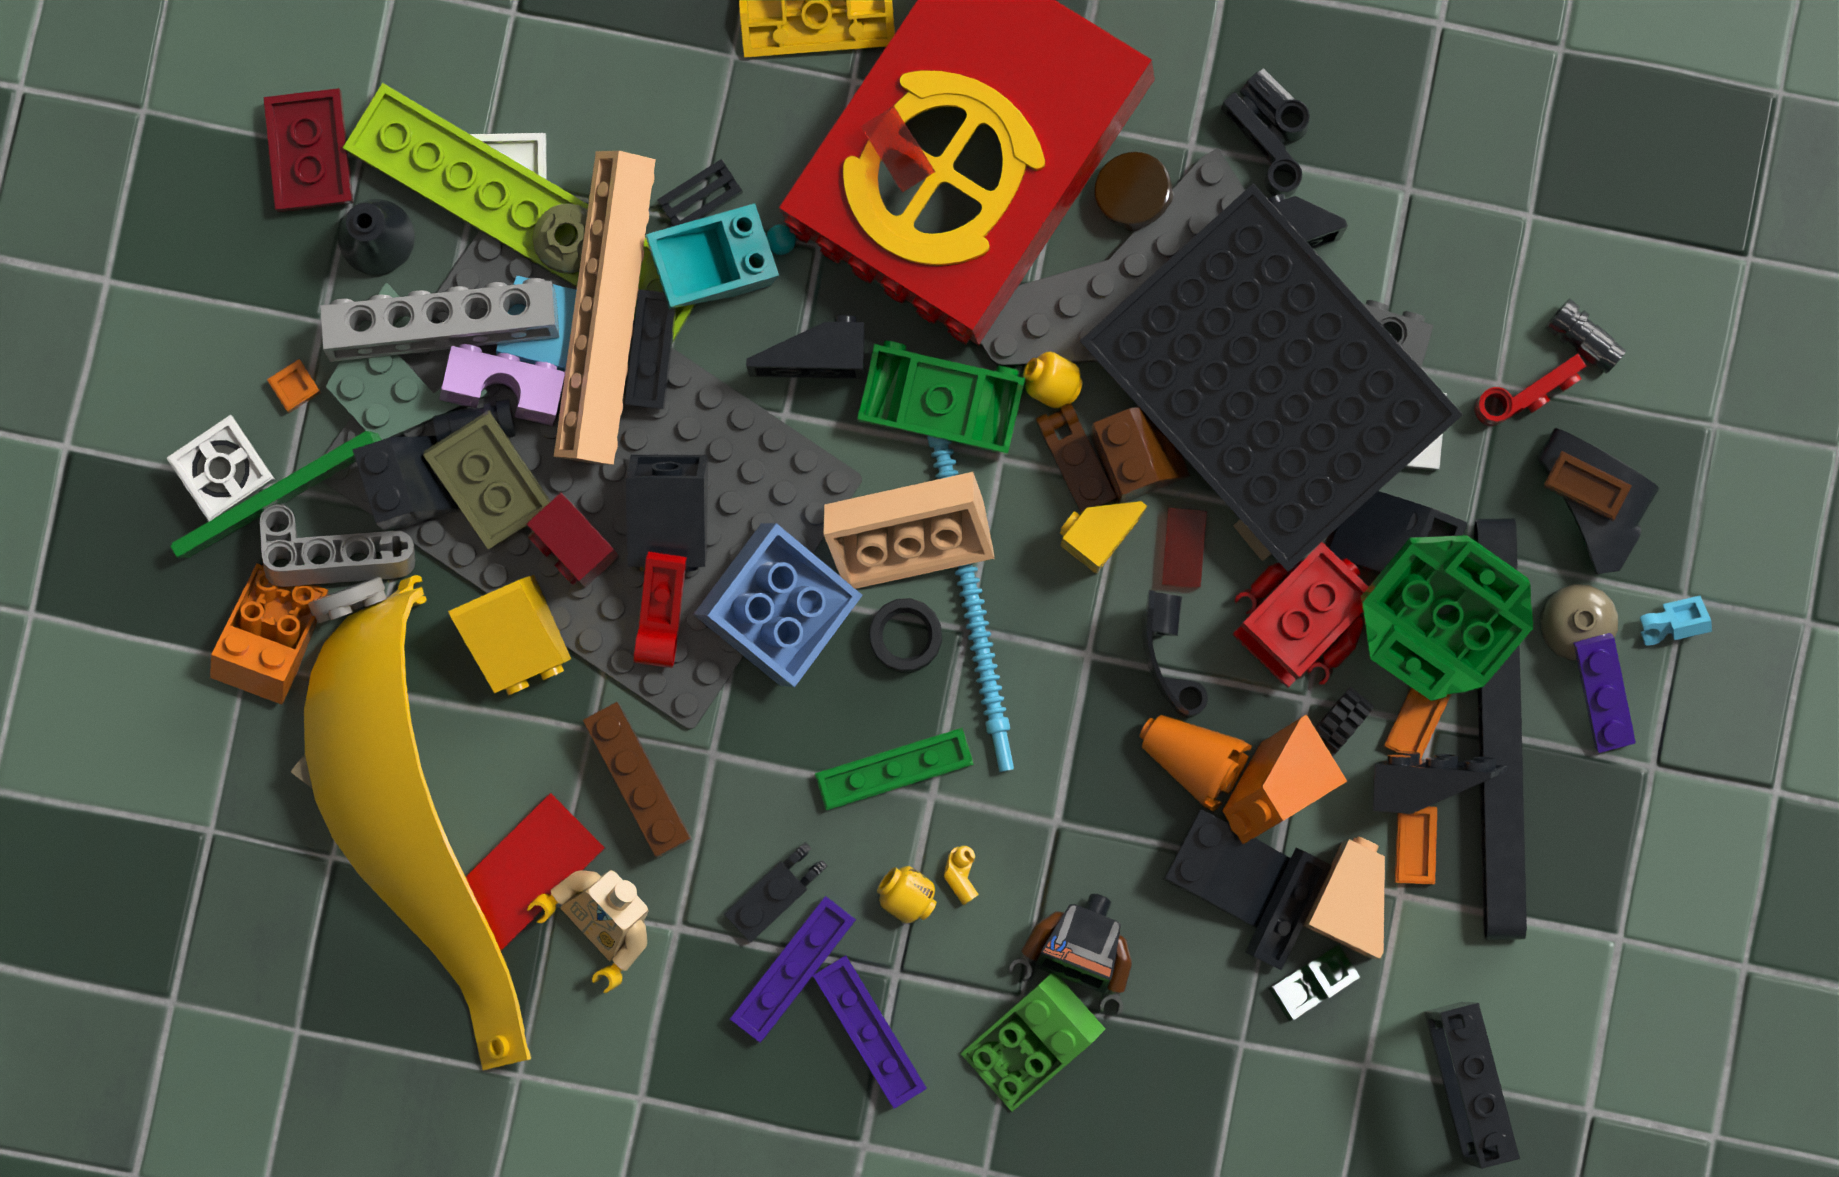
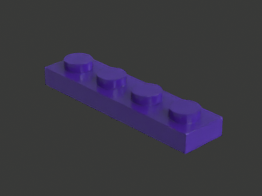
M825 896L730 1020L761 1043L851 928L856 919Z
M845 955L814 974L813 977L892 1107L895 1109L926 1090V1085L848 957Z

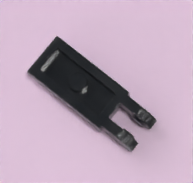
M806 842L783 863L780 861L724 914L750 943L808 890L806 887L828 867L821 860L816 862L800 881L795 877L790 869L809 854L811 847Z

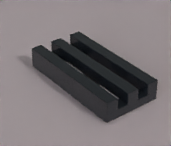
M720 159L657 200L673 226L704 218L742 194L743 191L726 167L724 161ZM721 172L722 177L671 208L670 203ZM728 183L731 189L681 221L678 219V214Z

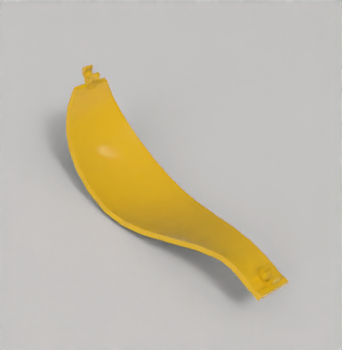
M414 575L401 580L398 590L387 597L386 600L367 606L348 616L324 642L311 671L305 701V756L315 801L336 844L361 878L434 953L460 986L470 1009L482 1070L530 1060L531 1056L527 1047L520 1006L509 969L493 932L449 844L421 768L411 723L404 651L406 622L411 608L427 601L426 596H423L422 587L413 589L414 584L422 582L421 576Z

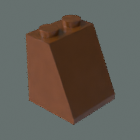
M1140 407L1129 408L1093 423L1090 436L1109 483L1117 497L1118 504L1128 502L1190 477L1180 451Z

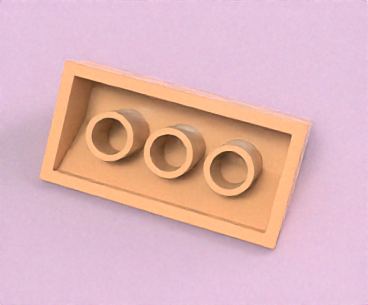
M973 472L824 505V537L840 577L855 589L994 559V550L984 501Z

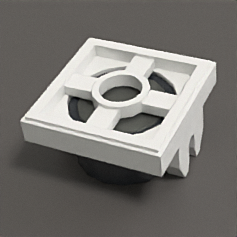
M229 415L167 457V460L208 521L258 494L259 490L275 480L232 415Z

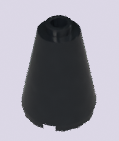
M370 199L358 203L346 213L339 227L338 243L343 257L354 269L368 275H385L400 265L402 266L409 259L414 248L415 231L409 216L401 207L387 200Z

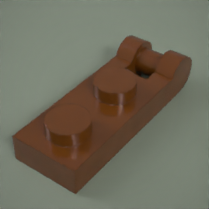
M1065 404L1060 407V411L1050 416H1047L1045 413L1035 418L1038 428L1080 514L1087 507L1103 506L1115 500L1117 497L1079 422L1072 404ZM1067 424L1071 435L1058 440L1054 430Z

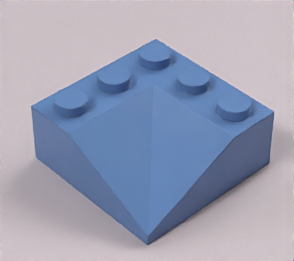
M761 523L693 615L778 685L795 687L863 595L777 523Z

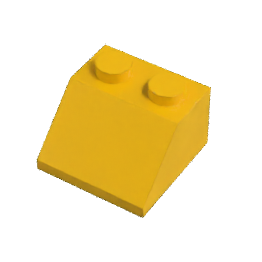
M1142 501L1087 507L1081 515L1074 511L1061 528L1060 534L1064 537L1060 546L1097 574L1143 516L1147 505Z

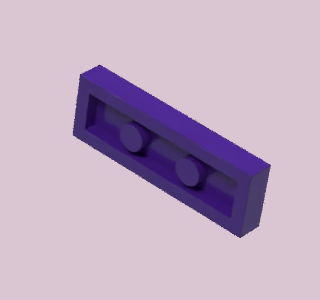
M1611 633L1573 642L1595 749L1598 753L1636 744L1614 636Z

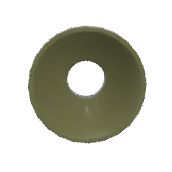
M570 203L559 204L545 211L538 219L533 233V245L537 256L548 268L564 274L579 272L587 209ZM570 224L577 229L578 238L574 244L562 246L557 243L555 232L561 225Z

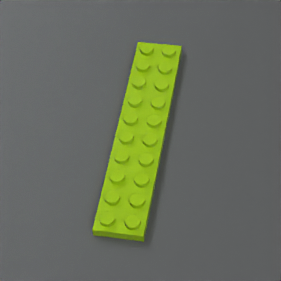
M382 83L343 146V149L577 288L579 272L572 274L559 273L541 262L533 245V233L538 219L551 207L570 203L588 210V204ZM570 224L561 225L555 232V240L562 246H570L578 238L577 229ZM645 238L643 247L644 258L641 263L638 289L664 292ZM636 300V305H635V313H634V320H633L634 322H635V315H636L637 300ZM696 304L677 307L673 342Z

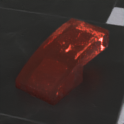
M895 106L861 126L864 134L901 192L935 173V170L916 139L913 138Z

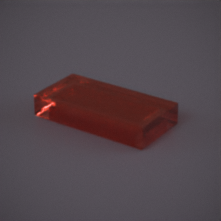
M1168 508L1162 575L1163 586L1201 588L1207 511Z

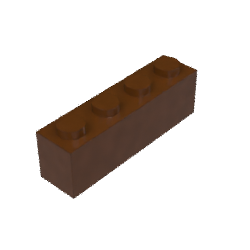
M615 702L583 720L654 855L657 858H661L692 841L693 839L621 705Z

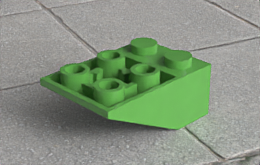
M1051 973L969 1045L961 1055L1013 1112L1090 1046L1105 1028L1059 976Z

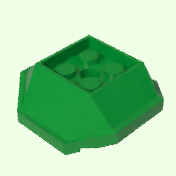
M1467 535L1409 538L1361 596L1370 659L1431 701L1447 697V694L1461 693L1484 687L1533 630L1531 584L1529 579ZM1442 606H1455L1450 613H1437Z

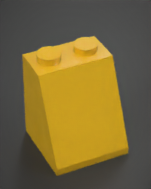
M534 575L517 580L448 611L494 693L506 689L507 694L511 695L529 687L527 679L539 673L542 679L545 680L563 672L564 669L561 664L571 660Z

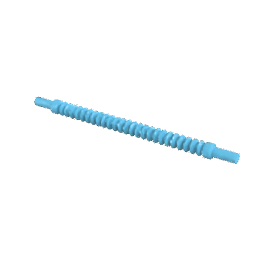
M927 436L929 447L934 448L931 457L937 460L933 467L939 470L935 478L942 479L958 475V471L953 470L956 460L951 459V454L954 453V450L949 449V444L952 442ZM972 564L958 566L955 575L961 578L957 582V585L963 588L959 596L965 599L961 606L967 609L964 618L969 619L966 629L971 630V635L968 636V639L974 642L970 650L976 653L972 660L978 663V667L974 671L980 673L977 683L982 684V689L979 690V693L984 694L985 697L981 704L987 707V710L983 712V715L988 716L989 719L985 722L987 734H992L999 772L1014 769L1007 736L1010 724L1009 719L1003 716L1006 707H1001V701L1004 700V697L998 694L1002 686L996 683L1000 676L994 673V669L998 665L992 663L995 653L990 652L993 643L988 642L987 638L991 636V632L985 629L989 622L983 619V615H986L987 611L981 609V605L985 601L979 598V594L982 593V589L977 588L980 578L974 575L978 568L973 567Z

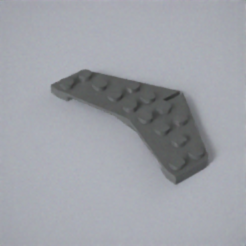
M1219 148L1203 156L1173 188V200L1163 215L1155 222L1134 231L1109 260L1019 285L980 343L989 359L997 366H1026L1032 358H1037L1045 352H1054L1073 363L1098 362L1080 340L1245 191Z

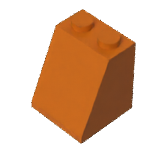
M1304 715L1260 743L1224 807L1223 813L1228 819L1232 831L1237 834L1242 844L1269 830L1347 782L1307 715Z

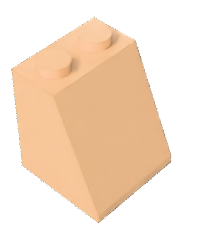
M1358 836L1353 841L1349 839L1341 842L1332 861V867L1303 926L1371 959H1380L1384 951L1385 856L1377 853L1378 845Z

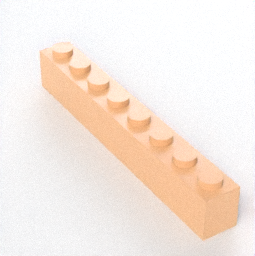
M596 151L554 457L592 464L614 465L615 453L618 447L617 436L620 415L623 410L622 400L625 378L628 373L630 342L633 336L635 305L639 291L640 269L644 258L643 247L646 225L649 221L651 189L654 183L656 159L623 151Z

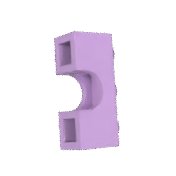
M461 344L459 347L451 346L439 400L477 408L481 392L487 386L497 383L504 384L510 387L517 397L516 418L552 426L557 413L565 372L557 370V366L548 362H535V365L520 362L519 357L508 353H498L497 356L482 353L479 347L469 344Z

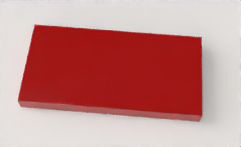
M552 793L466 876L467 882L493 932L501 952L544 910L539 905H535L529 911L527 910L528 906L539 895H551L552 888L572 873L584 870L606 849Z

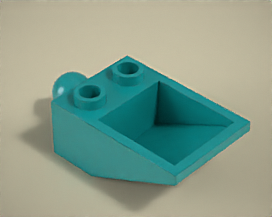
M755 203L652 232L645 236L669 309L734 297L771 286L779 276L772 252L784 255L792 251L796 244V235L791 233L790 228L784 224L771 227L765 235ZM743 224L745 232L740 231L737 225ZM750 257H754L757 268H753L750 265Z

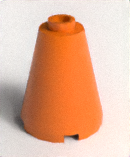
M1164 715L1158 716L1156 720L1150 718L1145 723L1139 736L1143 739L1142 748L1195 799L1211 811L1216 810L1222 804V802L1216 799L1221 791L1229 794L1233 789L1249 758L1243 752L1250 750L1252 745L1242 739Z

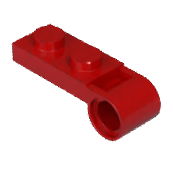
M1576 354L1514 397L1504 388H1489L1477 399L1474 407L1475 415L1484 425L1496 426L1514 414L1521 413L1526 408L1532 414L1551 401L1547 396L1548 393L1557 387H1560L1562 392L1582 380L1578 373L1586 367V364L1579 354ZM1489 397L1499 399L1504 408L1502 415H1490L1485 409V400Z
M648 552L645 564L639 629L634 651V663L673 668L687 557Z

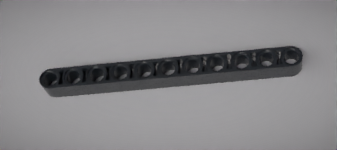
M1475 519L1474 540L1518 571L1517 527L1515 519ZM1519 645L1484 687L1478 688L1479 757L1497 758L1496 765H1508L1507 772L1480 783L1483 928L1486 940H1521L1526 938L1527 931Z

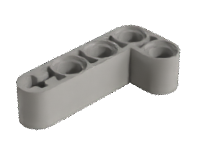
M278 504L272 505L261 514L260 534L263 566L267 580L275 586L287 587L364 581L375 577H381L382 579L400 578L407 576L415 567L416 560L413 540L403 531L298 538L294 514L288 507ZM276 524H284L288 526L284 531L281 532H273L270 530V528ZM376 552H380L381 559H376ZM394 552H401V556L393 557ZM356 553L367 555L366 559L359 562L349 559ZM317 556L329 558L327 562L320 565L311 562ZM279 559L290 561L288 565L281 568L272 565L273 562Z

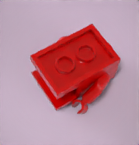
M1321 542L1304 560L1297 563L1290 571H1287L1279 562L1270 565L1251 584V589H1245L1236 596L1235 604L1243 596H1248L1251 598L1253 605L1245 613L1251 615L1232 635L1287 688L1307 669L1309 675L1315 667H1322L1325 670L1326 676L1319 682L1320 685L1325 684L1333 674V667H1339L1356 649L1364 626L1363 619L1360 616L1363 612L1361 596L1368 586L1358 577L1360 571L1355 564L1346 558L1341 561ZM1283 580V582L1260 605V598H1265ZM1336 640V642L1324 653V659H1318L1323 654V652Z

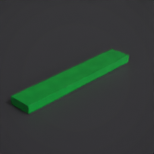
M371 431L361 433L174 541L171 545L172 550L177 558L188 559L261 517L266 508L276 504L282 505L355 463L356 459L352 449L382 440L378 433Z

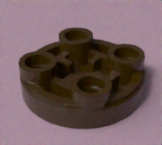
M1128 152L1114 157L1101 169L1095 183V197L1101 212L1109 221L1124 227L1128 231H1137L1143 226L1155 222L1163 215L1174 197L1171 179L1165 166L1155 157L1142 152Z

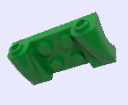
M884 340L883 346L874 344L857 420L862 423L893 430H903L1008 455L1025 378L1018 377L1019 371L1012 368L996 366V371L908 352L906 351V345Z

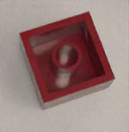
M562 492L527 523L533 531L528 538L546 557L552 552L555 554L559 561L554 566L572 585L579 581L586 588L619 558V555Z

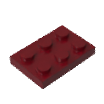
M340 88L263 97L275 210L277 212L353 204L348 152L343 149L347 138Z

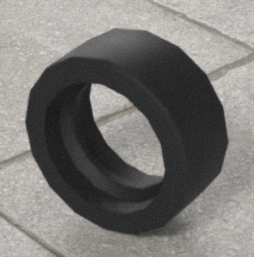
M911 598L895 599L883 605L874 615L869 629L870 646L877 660L888 669L900 673L916 672L928 666L937 656L942 643L941 624L935 612L925 603ZM900 613H911L918 616L924 621L928 629L929 639L926 647L920 654L912 658L894 656L887 650L883 642V630L886 623L893 616Z

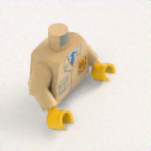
M610 870L600 876L597 872L576 871L552 888L551 895H539L528 906L527 910L529 911L535 905L541 906L545 914L539 918L537 923H543L556 911L558 903L562 905L560 907L561 910L609 961L612 960L614 962L612 965L597 971L592 977L593 983L599 981L604 975L608 978L609 986L603 992L607 993L621 984V971H627L646 948L647 933L644 921L649 910L645 903L637 896L634 884L622 880L616 872Z

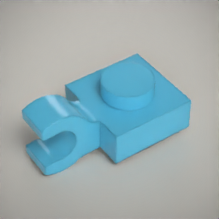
M1701 596L1663 604L1662 613H1648L1640 617V622L1644 631H1641V636L1645 645H1655L1661 642L1669 633L1672 634L1674 640L1712 632L1711 618Z

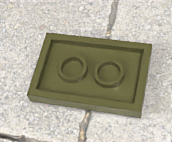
M489 410L424 451V457L487 549L492 548L525 527L535 515L551 502Z

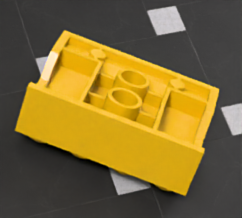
M739 0L744 57L885 47L895 35L893 0Z

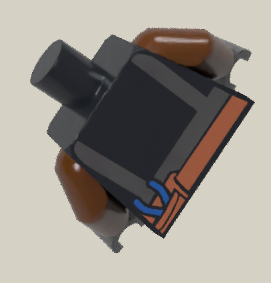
M1090 894L1085 908L1076 904H1070L1065 912L1055 911L1036 924L1021 949L1023 956L1015 959L1010 964V974L1014 971L1017 963H1023L1028 968V973L1023 981L1028 980L1034 972L1032 962L1037 960L1035 967L1103 993L1099 1000V1007L1102 1013L1107 1000H1117L1118 1006L1115 1015L1121 1014L1123 1002L1120 998V993L1125 992L1132 960L1127 940L1120 935L1121 924L1114 919L1106 917L1111 901L1103 895Z

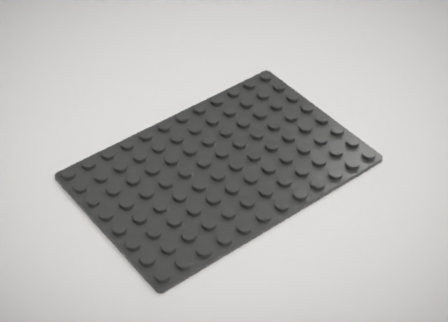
M479 231L437 293L446 292L448 288L456 286L467 287L469 290L479 289L493 282L514 285L516 276L530 279L541 278L545 281H552L554 285L575 290L577 288L500 243L498 240ZM484 308L475 309L469 318L480 319L486 315L488 310ZM445 312L437 313L431 322L436 324L442 323L448 318L449 314ZM632 336V338H631L630 349H629V356H628V372H629V364H630V356H631V348H632L633 336ZM498 344L476 346L482 350V353L497 356L496 349ZM673 348L671 351L664 409L625 405L627 373L614 465L592 464L554 457L563 385L556 417L552 426L516 418L517 397L514 391L504 384L497 383L487 386L485 390L489 394L479 400L477 408L484 407V403L491 402V405L494 406L496 401L510 400L516 437L508 439L547 497L552 501L562 492L619 555V558L585 588L579 581L572 585L554 566L559 561L555 554L552 552L546 557L528 538L533 532L528 525L490 549H487L461 510L396 531H403L408 534L415 545L486 593L534 575L566 647L686 728H695L744 656L693 614L761 523H777L814 554L824 539V505L851 499L862 483L860 473ZM450 349L399 355L433 393L442 387ZM462 406L458 408V410L468 409L472 407ZM351 416L327 453L366 430ZM430 420L424 423V425L397 437L436 436L434 420ZM631 455H708L707 559L705 567H699L696 571L685 572L673 668L634 663L645 572L639 571L637 567H628L626 474ZM357 462L322 481L373 516Z

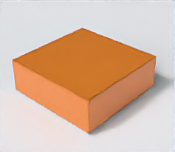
M300 359L267 379L288 413L321 393Z

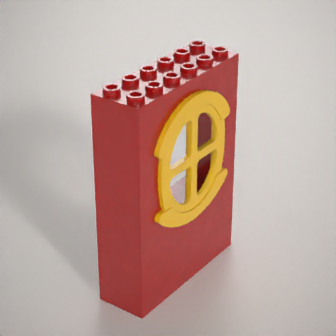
M917 0L780 205L779 209L785 218L783 223L803 243L807 244L810 239L821 247L820 252L837 264L841 260L847 262L853 268L851 272L861 280L871 284L873 279L879 282L885 288L883 292L896 302L903 304L907 300L917 308L915 312L932 324H935L937 320L942 322L949 328L947 333L959 342L966 345L970 340L979 346L1154 82L1152 59L1056 0ZM958 107L967 114L965 121L939 157L929 155L899 135L900 128L908 120L933 108ZM982 124L990 126L995 131L1002 149L1003 166L999 185L993 191L985 190L953 168L955 160L977 127ZM888 149L896 150L925 168L928 172L927 178L905 211L899 216L891 214L885 208L879 191L878 174L882 155ZM942 183L952 185L982 205L981 212L973 220L948 232L929 234L920 232L914 227L915 220L937 187Z

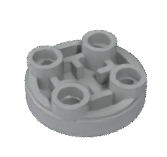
M375 577L309 602L308 606L312 616L316 617L318 623H322L352 613V610L386 600L385 586L381 577Z

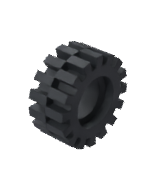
M1352 687L1346 690L1315 727L1332 757L1354 734L1375 707Z

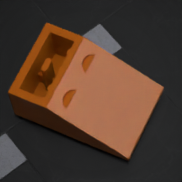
M257 563L211 654L210 678L283 704L298 673L317 623L316 617L311 614L308 603L326 596L328 589L314 584L287 587L275 586L267 580L264 566Z

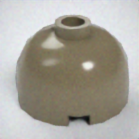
M1572 584L1559 589L1546 601L1540 614L1542 636L1545 644L1556 655L1569 661H1577L1573 642L1611 633L1615 638L1618 632V613L1613 601L1602 590L1590 585Z

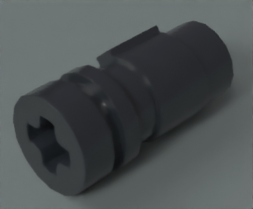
M1569 298L1553 315L1545 328L1554 336L1559 334L1561 336L1559 340L1562 343H1570L1580 355L1607 374L1620 361L1626 350L1598 324L1595 325L1589 320V314L1585 310L1580 312L1578 310L1580 306Z
M510 400L496 401L494 406L489 402L484 403L482 408H468L433 416L437 443L488 410L507 438L516 437Z

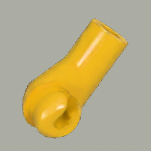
M968 846L956 847L950 852L944 871L945 880L963 905L979 895L968 880L971 865L975 860V853Z

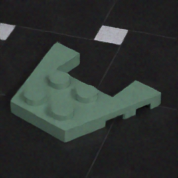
M388 283L382 287L378 294L389 295L392 298L400 297ZM405 316L396 319L393 323V326H395ZM368 320L363 321L357 332L366 331L370 328L372 322ZM399 355L340 361L326 385V388L366 431L378 433L382 440L400 436L433 420L435 415L447 414L464 406L439 400L442 387L433 393ZM485 389L481 392L479 400L489 394Z

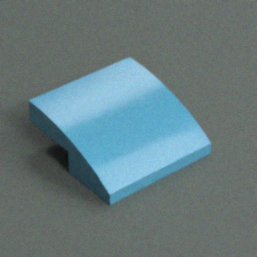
M516 276L514 285L523 284V281L530 278ZM553 284L557 298L559 338L498 344L496 355L498 353L512 354L519 357L520 361L535 364V362H548L557 366V370L565 372L577 290ZM516 304L509 309L508 314L519 315L525 310L526 306Z

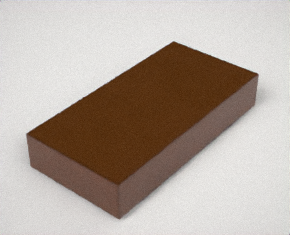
M1561 451L1544 484V488L1613 522L1632 485Z

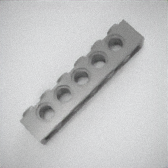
M541 278L527 279L523 281V284L516 285L493 282L479 289L469 290L467 287L456 286L448 288L446 292L431 294L428 291L419 290L410 292L404 297L392 298L389 295H375L367 301L354 302L351 299H337L332 301L330 305H320L323 350L330 362L451 349V346L459 347L461 344L484 346L560 337L556 292L552 281H545ZM516 304L526 306L525 310L519 315L508 314L509 309ZM484 308L488 310L486 315L480 319L469 318L475 309ZM445 312L449 314L448 318L442 323L436 324L431 322L437 313ZM407 316L411 318L404 327L397 328L393 326V323L399 317ZM365 320L372 322L370 328L366 331H355V327L359 322Z

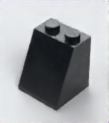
M436 436L389 437L352 449L375 522L384 531H396L461 510L423 455L425 450L437 443Z
M631 455L626 474L628 567H637L639 571L645 572L648 552L687 557L685 572L696 571L699 567H705L707 559L708 455Z

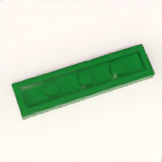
M959 728L815 773L826 811L963 769L974 765L963 728Z

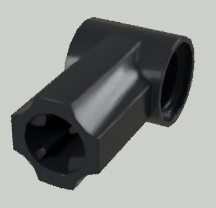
M1264 68L1256 72L1240 90V94L1248 97L1258 108L1260 114L1280 131L1285 141H1298L1307 133L1310 118L1309 109L1303 102L1294 99ZM1294 113L1300 116L1302 123L1298 127L1290 128L1284 125L1281 119L1286 114Z

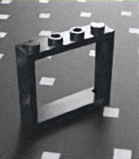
M1459 1002L1424 1011L1463 1162L1483 1169L1520 1159L1479 1003ZM1434 1020H1441L1443 1027L1436 1028ZM1473 1141L1476 1154L1470 1155L1466 1143Z

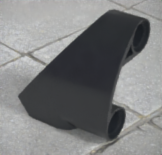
M1554 428L1537 456V460L1546 469L1548 474L1552 471L1561 451L1632 485L1614 522L1564 498L1582 535L1595 574L1620 571L1640 537L1641 526L1638 524L1657 494L1659 487L1608 453L1566 431Z
M1149 590L1146 609L1142 618L1143 649L1148 668L1154 682L1171 707L1181 716L1194 717L1200 714L1207 705L1208 694L1206 689L1195 681L1163 677L1156 660L1152 636H1178L1183 597ZM1193 689L1199 694L1200 704L1197 708L1189 710L1181 705L1179 695L1182 690Z

